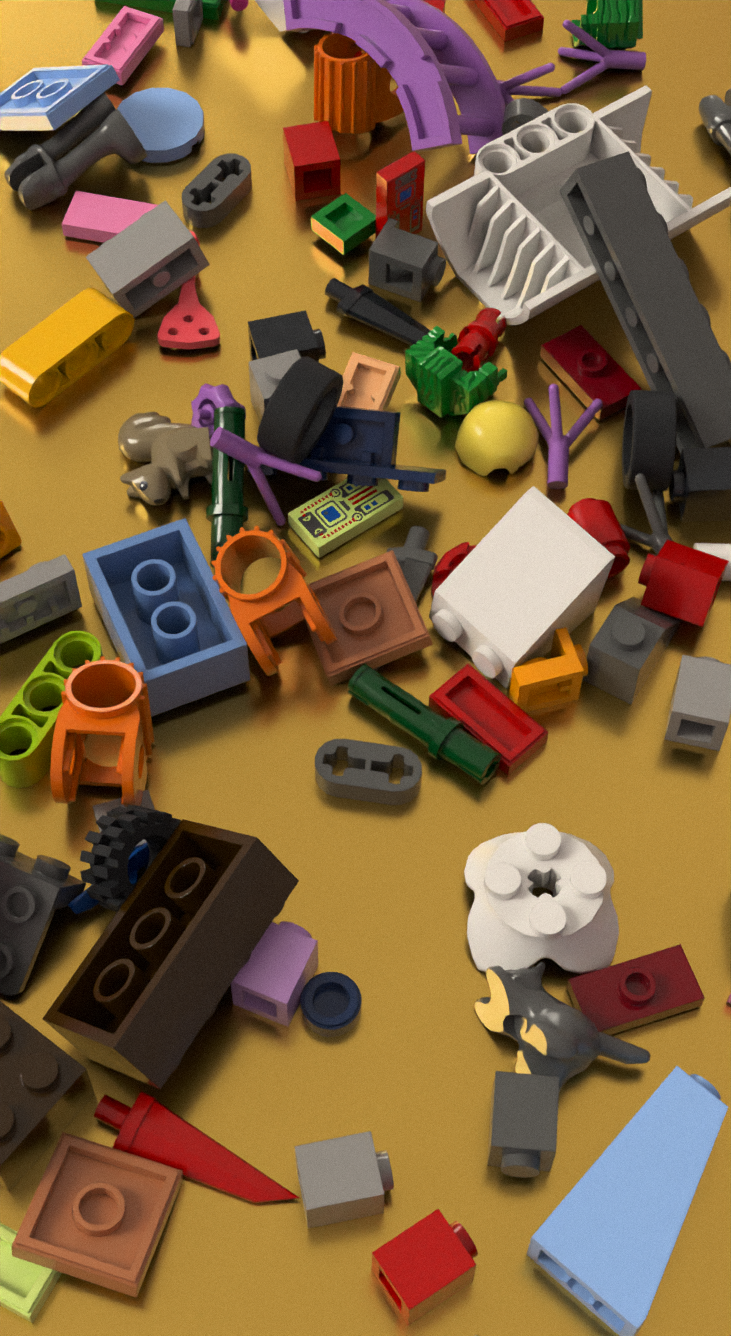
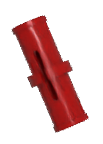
M485 308L481 310L476 316V320L470 322L467 327L465 326L461 330L458 344L450 352L463 362L462 369L468 373L470 371H478L481 363L487 360L489 356L491 357L497 350L498 338L505 332L507 327L505 316L498 323L496 322L497 317L501 314L498 309Z

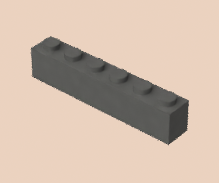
M629 151L577 168L560 189V194L651 391H670L675 396L677 412L676 445L680 454L682 449L731 446V361L727 353L720 348L710 327L711 321L708 311L699 303L689 281L687 266L682 259L678 258L668 236L666 221L656 211L649 196L643 172L636 167Z

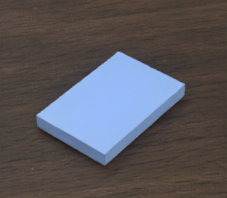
M108 64L33 68L0 93V131L56 130L120 79L113 66Z

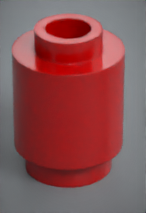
M594 498L582 499L573 504L567 515L615 556L607 578L622 572L630 563L628 555L630 545L611 504L606 500H596Z

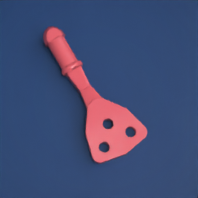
M190 231V233L194 236L195 240L200 246L199 238L196 236L194 232ZM196 275L182 284L178 303L162 320L157 334L158 344L162 347L191 350L213 347L220 343V332L214 316L198 301L195 288Z

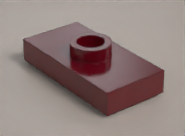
M582 325L541 345L540 357L587 408L597 398L603 401V406L595 415L599 421L625 408L631 390H641V387Z
M681 944L568 979L566 987L574 1007L595 1023L598 1032L608 1035L700 1007L705 999Z

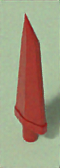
M143 1091L137 1097L132 1108L108 1095H104L95 1110L94 1118L119 1130L112 1147L114 1149L182 1170L184 1177L253 1203L299 1198L156 1101L155 1097Z

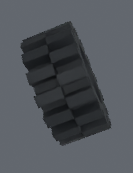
M128 805V808L119 806L111 809L113 817L102 815L96 821L102 831L97 833L89 830L85 840L94 845L91 852L81 850L80 861L89 863L90 869L80 871L83 882L93 884L86 891L91 898L99 900L98 905L118 912L139 882L138 880L136 883L131 884L128 877V862L133 849L140 841L144 839L147 841L149 862L145 870L146 872L181 822L180 819L172 818V814L141 806Z

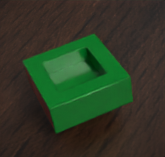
M344 193L311 216V230L345 255L376 233V215L347 193Z

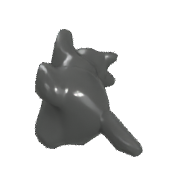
M540 962L530 969L504 970L501 966L487 968L486 978L490 986L491 998L482 997L475 1002L476 1014L482 1024L490 1031L509 1036L518 1042L516 1073L559 1077L560 1092L569 1078L584 1071L597 1056H604L624 1064H643L650 1061L651 1055L646 1049L603 1032H598L595 1023L584 1013L546 992L541 981L546 968L544 962Z

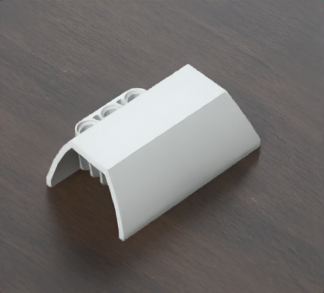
M647 85L594 113L587 107L577 103L560 105L491 141L478 150L473 177L427 201L426 213L455 276L486 308H495L501 312L497 317L498 320L505 316L507 325L522 324L600 280L560 194V189L577 168L629 151L636 167L645 176L647 191L656 211L666 221L670 240L731 206V187L692 208L693 197L691 195L678 194L679 183L677 181L664 180L665 170L662 167L650 166L651 156L640 153L642 131L652 95V90Z

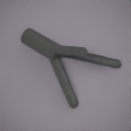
M639 473L635 476V482L653 534L649 535L629 526L620 525L626 538L653 548L656 555H658L667 539L673 541L668 534L663 491L652 490V497L645 476Z

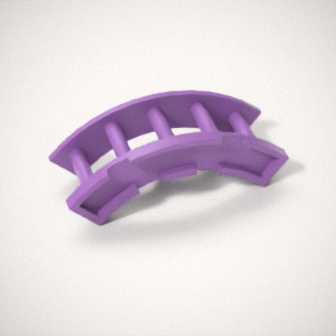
M283 0L287 31L326 30L342 34L356 41L355 44L367 52L381 68H387L399 87L396 93L407 120L412 151H428L462 144L461 135H467L470 154H477L478 150L484 145L503 136L502 123L506 105L495 75L471 37L454 20L438 8L423 0ZM453 96L458 104L461 115L457 114Z

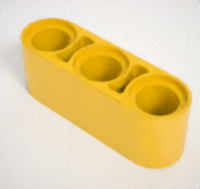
M94 287L87 288L1 353L0 382L30 406L35 408L42 407L120 348L132 333L134 317Z

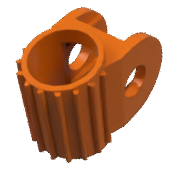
M330 32L322 37L318 44L314 45V121H329L331 130L338 131L339 133L359 134L370 132L375 129L376 123L387 121L404 112L396 93L399 87L397 86L393 91H390L392 76L387 68H381L367 52L355 44L356 41L342 34ZM362 51L361 56L353 58L356 52Z
M255 526L254 530L245 531L241 527L240 533L233 537L226 535L228 541L222 547H216L219 553L216 560L211 562L215 567L216 573L212 579L221 587L219 592L229 602L230 611L245 641L263 671L270 677L279 672L278 665L282 663L271 641V638L307 620L312 632L316 631L321 642L325 641L327 645H330L337 641L338 638L316 593L304 579L307 573L301 567L300 560L284 539L280 540L273 530H269L267 533L262 531L259 526ZM266 557L281 559L280 572L276 580L267 589L255 594H241L242 576L253 562ZM289 604V605H288L287 607H285L283 610H281V611H279V612H276V613H272V612H274V611H276V610H278V609L284 607L285 605Z
M101 656L100 660L93 662L85 660L84 665L79 668H72L71 675L68 679H64L65 691L61 692L63 705L57 715L51 750L50 777L53 799L55 803L69 804L76 800L78 785L122 787L121 805L127 808L128 805L140 806L148 773L146 760L148 755H152L151 743L154 742L148 687L144 683L143 672H137L134 669V663L126 664L121 662L120 657L115 658V660H105V657ZM88 734L122 736L117 766H101L93 763L86 757L84 741Z

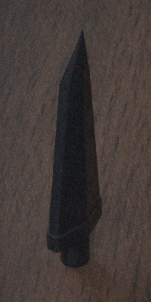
M332 278L326 286L325 295L339 303L337 312L411 346L413 344L416 345L417 341L422 340V337L428 335L430 331L427 327L363 284L352 288L338 279Z

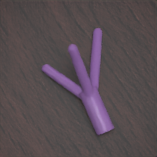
M570 20L563 21L562 25L567 31L594 51L560 47L558 54L564 57L599 63L561 86L562 94L569 93L608 68L644 70L646 65L645 52L609 50Z
M548 63L506 81L497 80L505 105L507 106L514 100L511 95L560 97L562 95L560 88L522 86V84L553 72L555 65Z
M553 383L548 388L551 428L532 398H526L524 405L549 446L547 486L552 489H564L568 487L569 447L603 406V401L599 398L595 399L567 434L563 435L559 387Z
M218 427L211 437L210 446L248 466L269 511L279 526L284 525L286 519L260 465L263 464L315 482L320 481L322 478L319 471L278 458V456L244 440L222 427Z

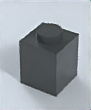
M502 1071L495 1072L491 1095L487 1166L501 1167V1171L504 1174L521 1178L538 1176L540 1171H551L557 1144L559 1077Z

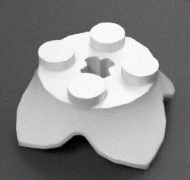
M537 823L526 832L503 834L483 842L473 849L468 856L464 876L466 885L475 894L468 916L467 940L472 958L478 970L486 972L487 968L491 966H501L504 970L529 969L544 958L552 959L566 971L579 974L590 973L610 966L619 936L618 916L610 894V889L614 884V870L606 855L591 842L572 834L559 832L550 824ZM533 888H547L553 892V897L550 894L544 893L537 898L532 895Z

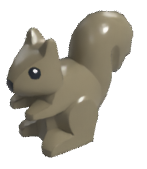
M157 412L136 413L123 422L119 430V450L131 460L151 463L121 475V482L130 485L127 495L139 497L151 505H163L169 499L172 489L178 490L183 499H189L190 479L205 476L212 486L213 447L210 446V440L213 435L212 430L209 427L197 428L185 423H171L169 417L160 416Z

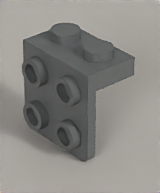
M0 834V993L6 996H14L20 994L26 986L55 910L69 907L68 904L84 891L86 882L69 875L71 867L68 864L44 855H38L36 859H33L18 852L20 844L17 841Z

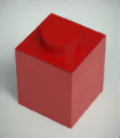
M329 121L283 127L284 164L295 201L341 194L340 156Z
M667 539L657 556L651 553L647 555L642 567L638 584L646 586L641 605L703 627L713 608L729 561Z
M437 1209L372 1252L371 1270L407 1326H409L473 1282L476 1270V1263L473 1258L478 1255V1251L465 1228L458 1221L449 1225L443 1214Z

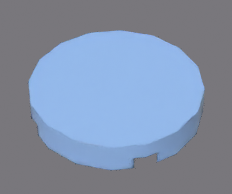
M172 88L145 89L135 92L124 99L117 108L145 149L147 157L142 161L167 163L184 158L192 152V146L197 141L200 144L204 138L203 110L197 100L183 91Z

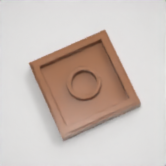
M393 550L309 584L316 593L338 638L337 641L330 645H327L325 641L321 642L316 631L312 632L307 620H305L331 686L352 678L353 674L364 664L374 669L433 645Z
M62 1132L11 1246L12 1256L137 1298L180 1189L183 1171Z

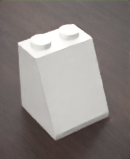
M533 486L435 590L429 618L432 620L436 631L444 639L450 642L455 641L471 656L474 665L482 674L489 678L497 679L507 689L511 683L512 668L521 666L530 659L544 657L551 650L555 629L566 627L568 633H571L595 611L615 556Z

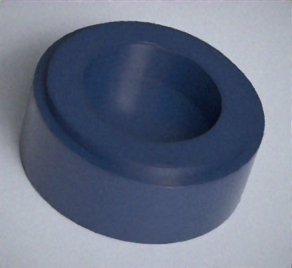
M324 972L310 979L302 990L300 1000L301 1014L305 1024L313 1032L325 1037H337L346 1034L358 1023L362 1010L361 993L356 983L350 977L338 972Z

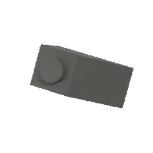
M634 596L614 606L590 643L587 654L588 675L583 677V681L631 705L679 629L682 621L679 618L642 606V600Z

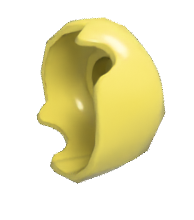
M488 400L474 406L464 418L457 434L455 448L462 463L479 475L487 476L491 471L499 468L507 469L510 474H513L519 467H522L533 458L537 449L539 433L531 414L522 406L510 401Z

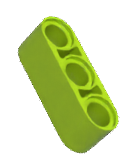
M79 630L61 635L53 643L0 716V778L8 786L15 788L30 787L38 783L51 767L52 741L57 715L63 705L61 692L65 691L64 679H68L71 675L72 667L85 664V660L90 662L98 661L103 656L100 642L91 633ZM48 706H58L51 711H41ZM17 749H28L25 753H22L20 755H9L11 752Z

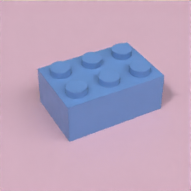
M186 518L82 554L90 593L121 662L126 664L134 663V669L137 672H143L144 683L148 687L151 717L250 680L247 643L225 598L219 592L218 584L212 579L214 575Z

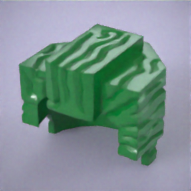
M586 0V14H582L580 20H572L571 22L609 50L636 47V41L643 38V0ZM572 34L574 47L587 46Z
M435 326L433 330L428 332V335H424L422 340H418L416 345L413 344L410 349L405 351L406 375L417 391L418 402L440 418L446 414L450 416L468 414L474 406L484 402L488 396L497 391L499 382L507 378L508 370L502 368L498 372V368L489 361L480 367L478 371H470L468 373L463 370V362L450 353L458 344L456 334L451 333L449 338H444L445 331L439 326Z

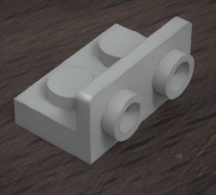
M65 554L48 562H39L31 566L27 571L0 582V644L82 607L75 570Z

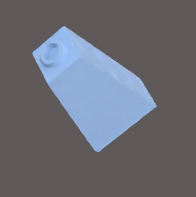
M678 1066L674 1068L533 1234L526 1254L619 1336H636L648 1315L728 1110V1106L721 1101L719 1092L709 1081L697 1074L688 1075Z

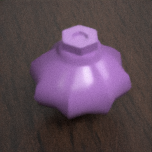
M205 383L201 386L198 396L191 401L193 411L191 425L197 428L209 427L214 433V411L216 408L230 406L245 410V407L234 399L227 385L213 386Z

